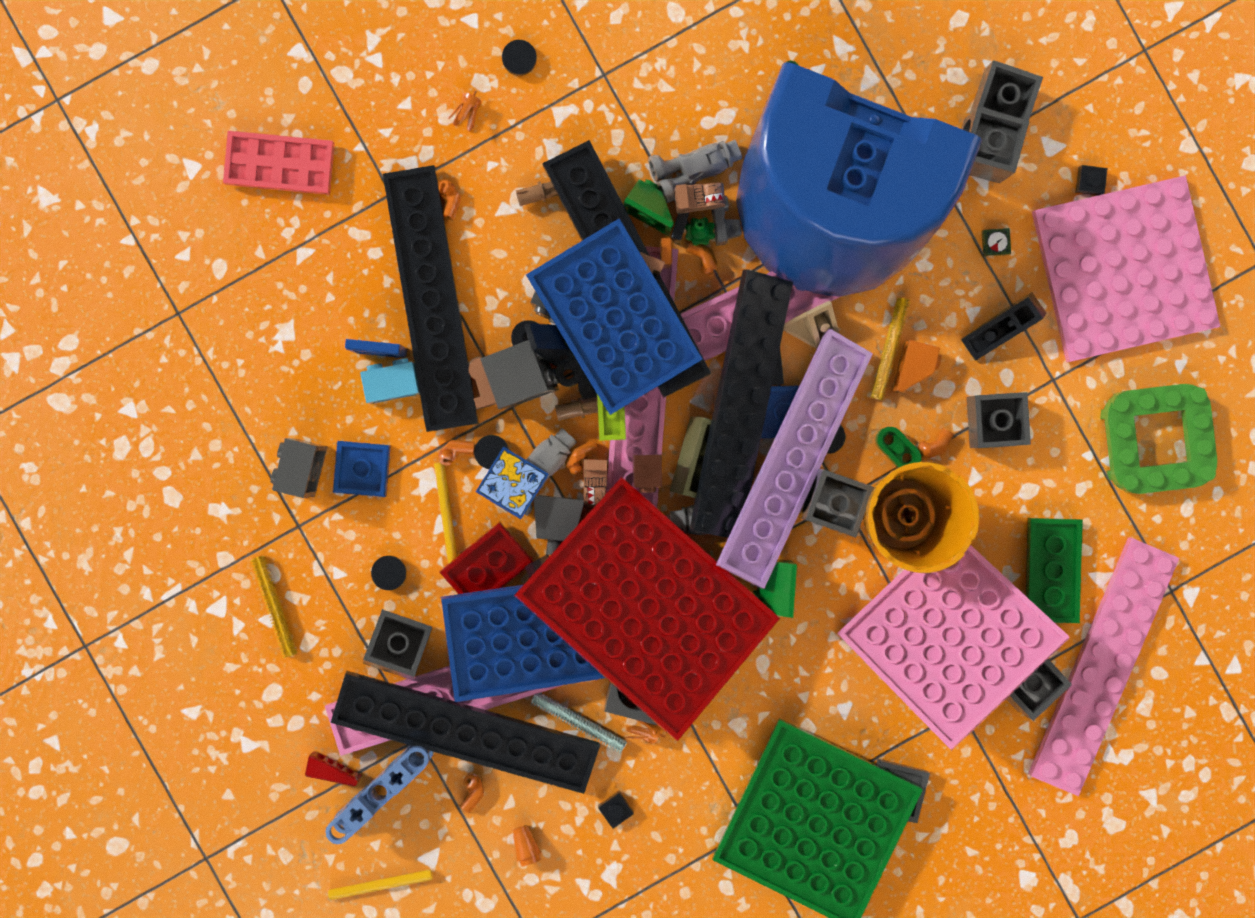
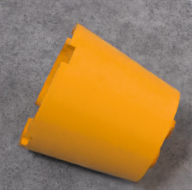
M916 462L893 470L874 486L867 502L863 522L876 548L888 561L907 571L931 573L952 566L965 555L964 553L977 535L979 510L973 491L961 476L940 464ZM903 510L909 512V516H905L906 520L901 518Z

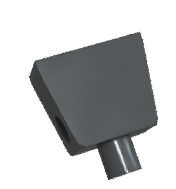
M542 495L535 496L536 537L547 539V555H551L577 527L584 506V500Z

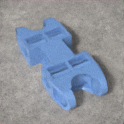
M410 745L382 773L338 811L334 819L326 827L327 839L333 844L346 842L394 795L396 796L425 769L434 752L430 751L428 753L421 746ZM415 752L422 753L424 757H419ZM381 785L385 787L387 794L379 795L375 791V786ZM332 826L338 832L345 834V836L342 838L334 837L331 833Z

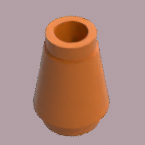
M524 825L513 829L516 860L520 862L521 867L540 861L539 853H541V850L528 826Z

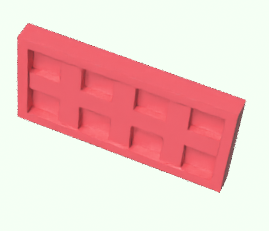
M228 131L223 183L232 186L330 195L335 143L331 140Z

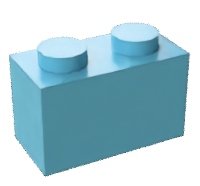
M406 358L392 361L393 366L383 367L382 364L366 366L367 371L360 372L366 403L374 404L419 395L415 363L408 362Z

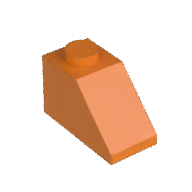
M913 340L905 341L892 392H903L933 374L935 370H938L942 355L939 354L940 347Z

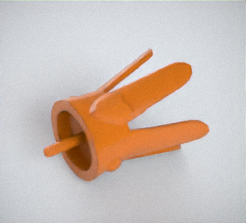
M476 90L473 95L463 93L460 104L448 118L450 119L459 109L453 121V125L457 126L465 119L470 110L467 124L469 132L474 129L476 114L482 103L475 96Z
M639 720L637 721L648 728L633 725L626 729L629 733L643 736H626V738L643 739V741L651 744H656L659 736L666 737L660 733L661 727Z

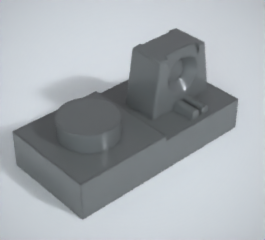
M727 195L725 196L726 205L724 207L711 209L715 225L716 246L725 245L728 240L742 235L739 219L724 218L725 212L729 211Z

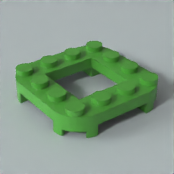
M1178 384L1120 391L1115 393L1108 400L1104 409L1101 410L1100 419L1105 421L1110 470H1107L1109 480H1112L1119 489L1126 493H1153L1195 488L1215 478L1217 468L1216 443L1211 403L1205 389L1191 384ZM1181 410L1187 461L1140 467L1134 416Z

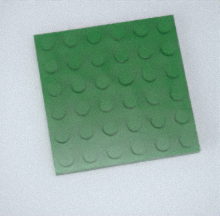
M779 718L716 848L712 860L828 918H861L923 788Z

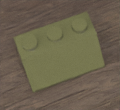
M690 416L670 487L671 492L696 498L712 420L704 417Z

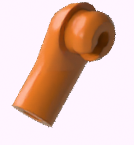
M442 180L438 184V190L446 204L443 216L445 219L453 221L461 202V196L453 183L448 180Z
M691 240L686 252L700 258L702 263L700 271L703 274L712 275L714 269L717 268V261L713 251L702 244L694 246Z
M942 428L936 441L930 443L922 441L917 449L925 458L942 455L954 434Z
M449 441L438 454L439 462L442 465L448 466L460 453L474 455L475 442Z
M590 440L574 449L565 462L566 469H569L571 475H575L583 470V466L579 461L598 451L596 443Z
M468 774L463 781L467 787L468 795L460 804V807L467 813H471L484 796L482 779L477 774Z

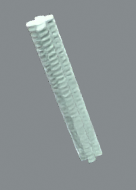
M542 692L534 694L531 704L534 703V706L537 704V708L539 706L540 709L543 707V711L546 709L545 712L549 710L548 714L552 712L551 715L554 714V717L557 715V719L559 717V720L563 718L562 722L566 720L565 723L568 722V725L571 723V727L573 725L574 728L577 726L576 730L580 728L579 731L583 730L582 733L586 731L585 735L587 733L588 736L591 734V738L592 736H594L593 739L597 738L596 741L600 739L599 742L602 741V744L605 742V746L607 744L608 747L611 745L610 749L614 747L613 750L617 749L616 752L619 750V754L626 746L627 742L623 738L621 739L618 735L615 736V734H612L609 730L607 731L604 727L601 728L595 722L592 723L593 721L590 722V719L587 720L581 714L578 715L579 713L576 714L575 711H570V708L564 707L565 705L562 706L559 702L556 703V700L553 701V699H550L551 697L548 698L545 694L542 695Z

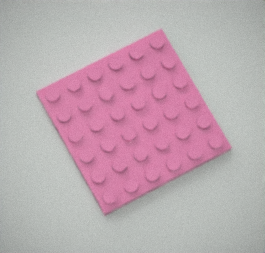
M1186 175L1042 208L1032 212L1066 362L1220 327Z
M971 545L958 562L946 569L931 573H916L903 570L837 633L951 751L1069 639V636Z

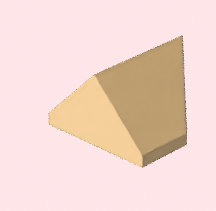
M827 301L784 324L783 331L817 349L824 333L828 329L839 333L832 303Z

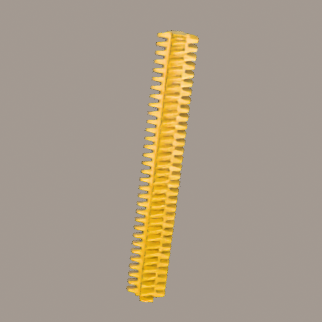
M897 298L898 300H896L897 303H895L896 306L893 309L891 325L888 328L887 340L884 343L882 359H880L881 362L878 365V374L876 375V381H874L875 384H873L874 387L870 398L884 400L882 398L886 397L883 394H887L884 391H887L885 388H888L886 385H889L887 382H890L887 379H891L888 376H891L889 374L892 372L890 369H893L891 366H894L892 363H895L892 360H896L893 357H896L894 355L897 354L895 351H898L896 347H899L897 344H900L898 341H901L898 338H902L899 335H902L900 332H903L901 329H904L902 326L905 324L902 323L906 322L903 319H907L904 316H907L905 313H908L906 310H909L907 307L910 306L907 304H911V302H908L910 299Z
M262 555L253 558L250 562H253L251 565H255L252 568H256L253 571H257L255 573L258 574L256 578L258 577L257 581L259 580L260 590H263L261 593H264L262 596H265L263 598L266 599L264 602H267L265 605H268L266 609L269 608L267 612L270 611L268 615H271L269 618H272L270 621H273L271 623L274 624L272 627H275L273 630H277L274 633H278L275 636H279L276 640L280 639L277 643L281 642L278 646L282 645L280 649L283 648L281 652L283 651L282 655H285L283 658H286L298 652L295 651L297 649L294 648L296 646L293 645L294 642H292L293 639H291L292 636H290L291 633H289L287 621H284L286 618H283L285 615L282 611L283 608H281L282 605H280L281 602H279L280 599H278L279 596H276L278 593H275L277 590H274L276 587H273L275 584H272L274 581H271L273 578H269L272 575H268L271 573L268 571L270 569L267 568L269 566L266 565L268 563L265 562V556Z

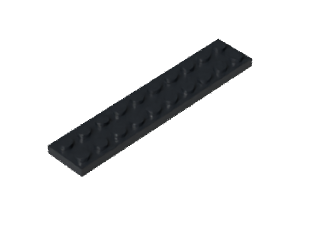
M590 140L542 163L581 241L620 219L638 251L649 255ZM652 273L702 357L661 276ZM702 357L701 361L659 385L658 389L662 397L665 398L710 375L711 372Z
M432 165L383 173L426 432L479 424L441 196L438 190L436 167Z
M748 269L742 271L689 528L691 531L729 538L750 493L793 285L792 281Z
M350 671L345 673L330 722L411 746H421L429 751L583 794L585 793L600 748V742Z

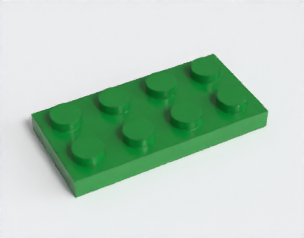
M1028 518L1026 597L1054 623H1080L1083 520Z

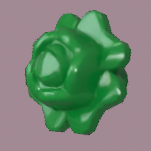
M707 217L701 219L692 218L691 224L689 223L685 226L687 231L685 238L688 241L692 240L694 246L699 244L708 245L710 239L715 238V225L713 222L708 223Z

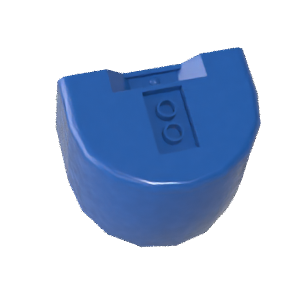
M783 63L742 163L736 204L744 238L769 272L773 271L777 274V277L792 281L796 289L800 291L805 290L816 294L838 297L873 290L904 269L944 223L963 194L982 139L973 133L937 119L911 117L849 93L832 78L793 63Z

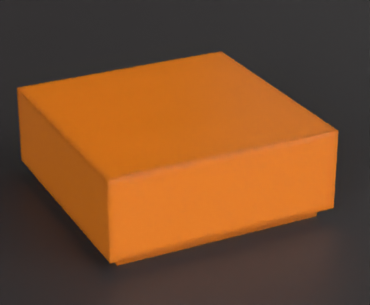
M661 238L660 260L665 262L663 269H669L672 265L671 238Z

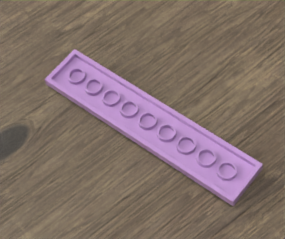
M828 329L824 333L716 563L717 566L759 588H765L873 353L832 329Z

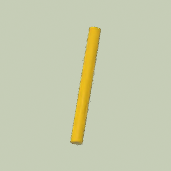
M434 463L448 563H450L458 555L445 465Z
M430 869L328 890L329 900L430 881L433 880V874Z

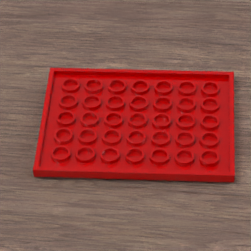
M622 477L514 595L675 741H678L780 620L772 610L728 571L717 566V561Z

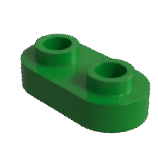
M884 427L878 431L875 438L877 447L897 468L910 463L921 462L920 451L899 429ZM886 435L892 437V442L889 445L884 442ZM905 453L910 456L908 463H904L902 460V456Z

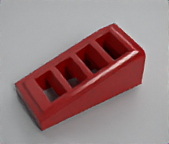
M313 751L308 757L305 771L306 777L350 786H357L362 779V774L319 752Z

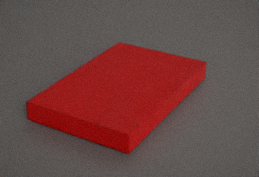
M499 521L455 559L444 566L439 573L458 594L502 588L523 571L525 566L532 563L533 559Z

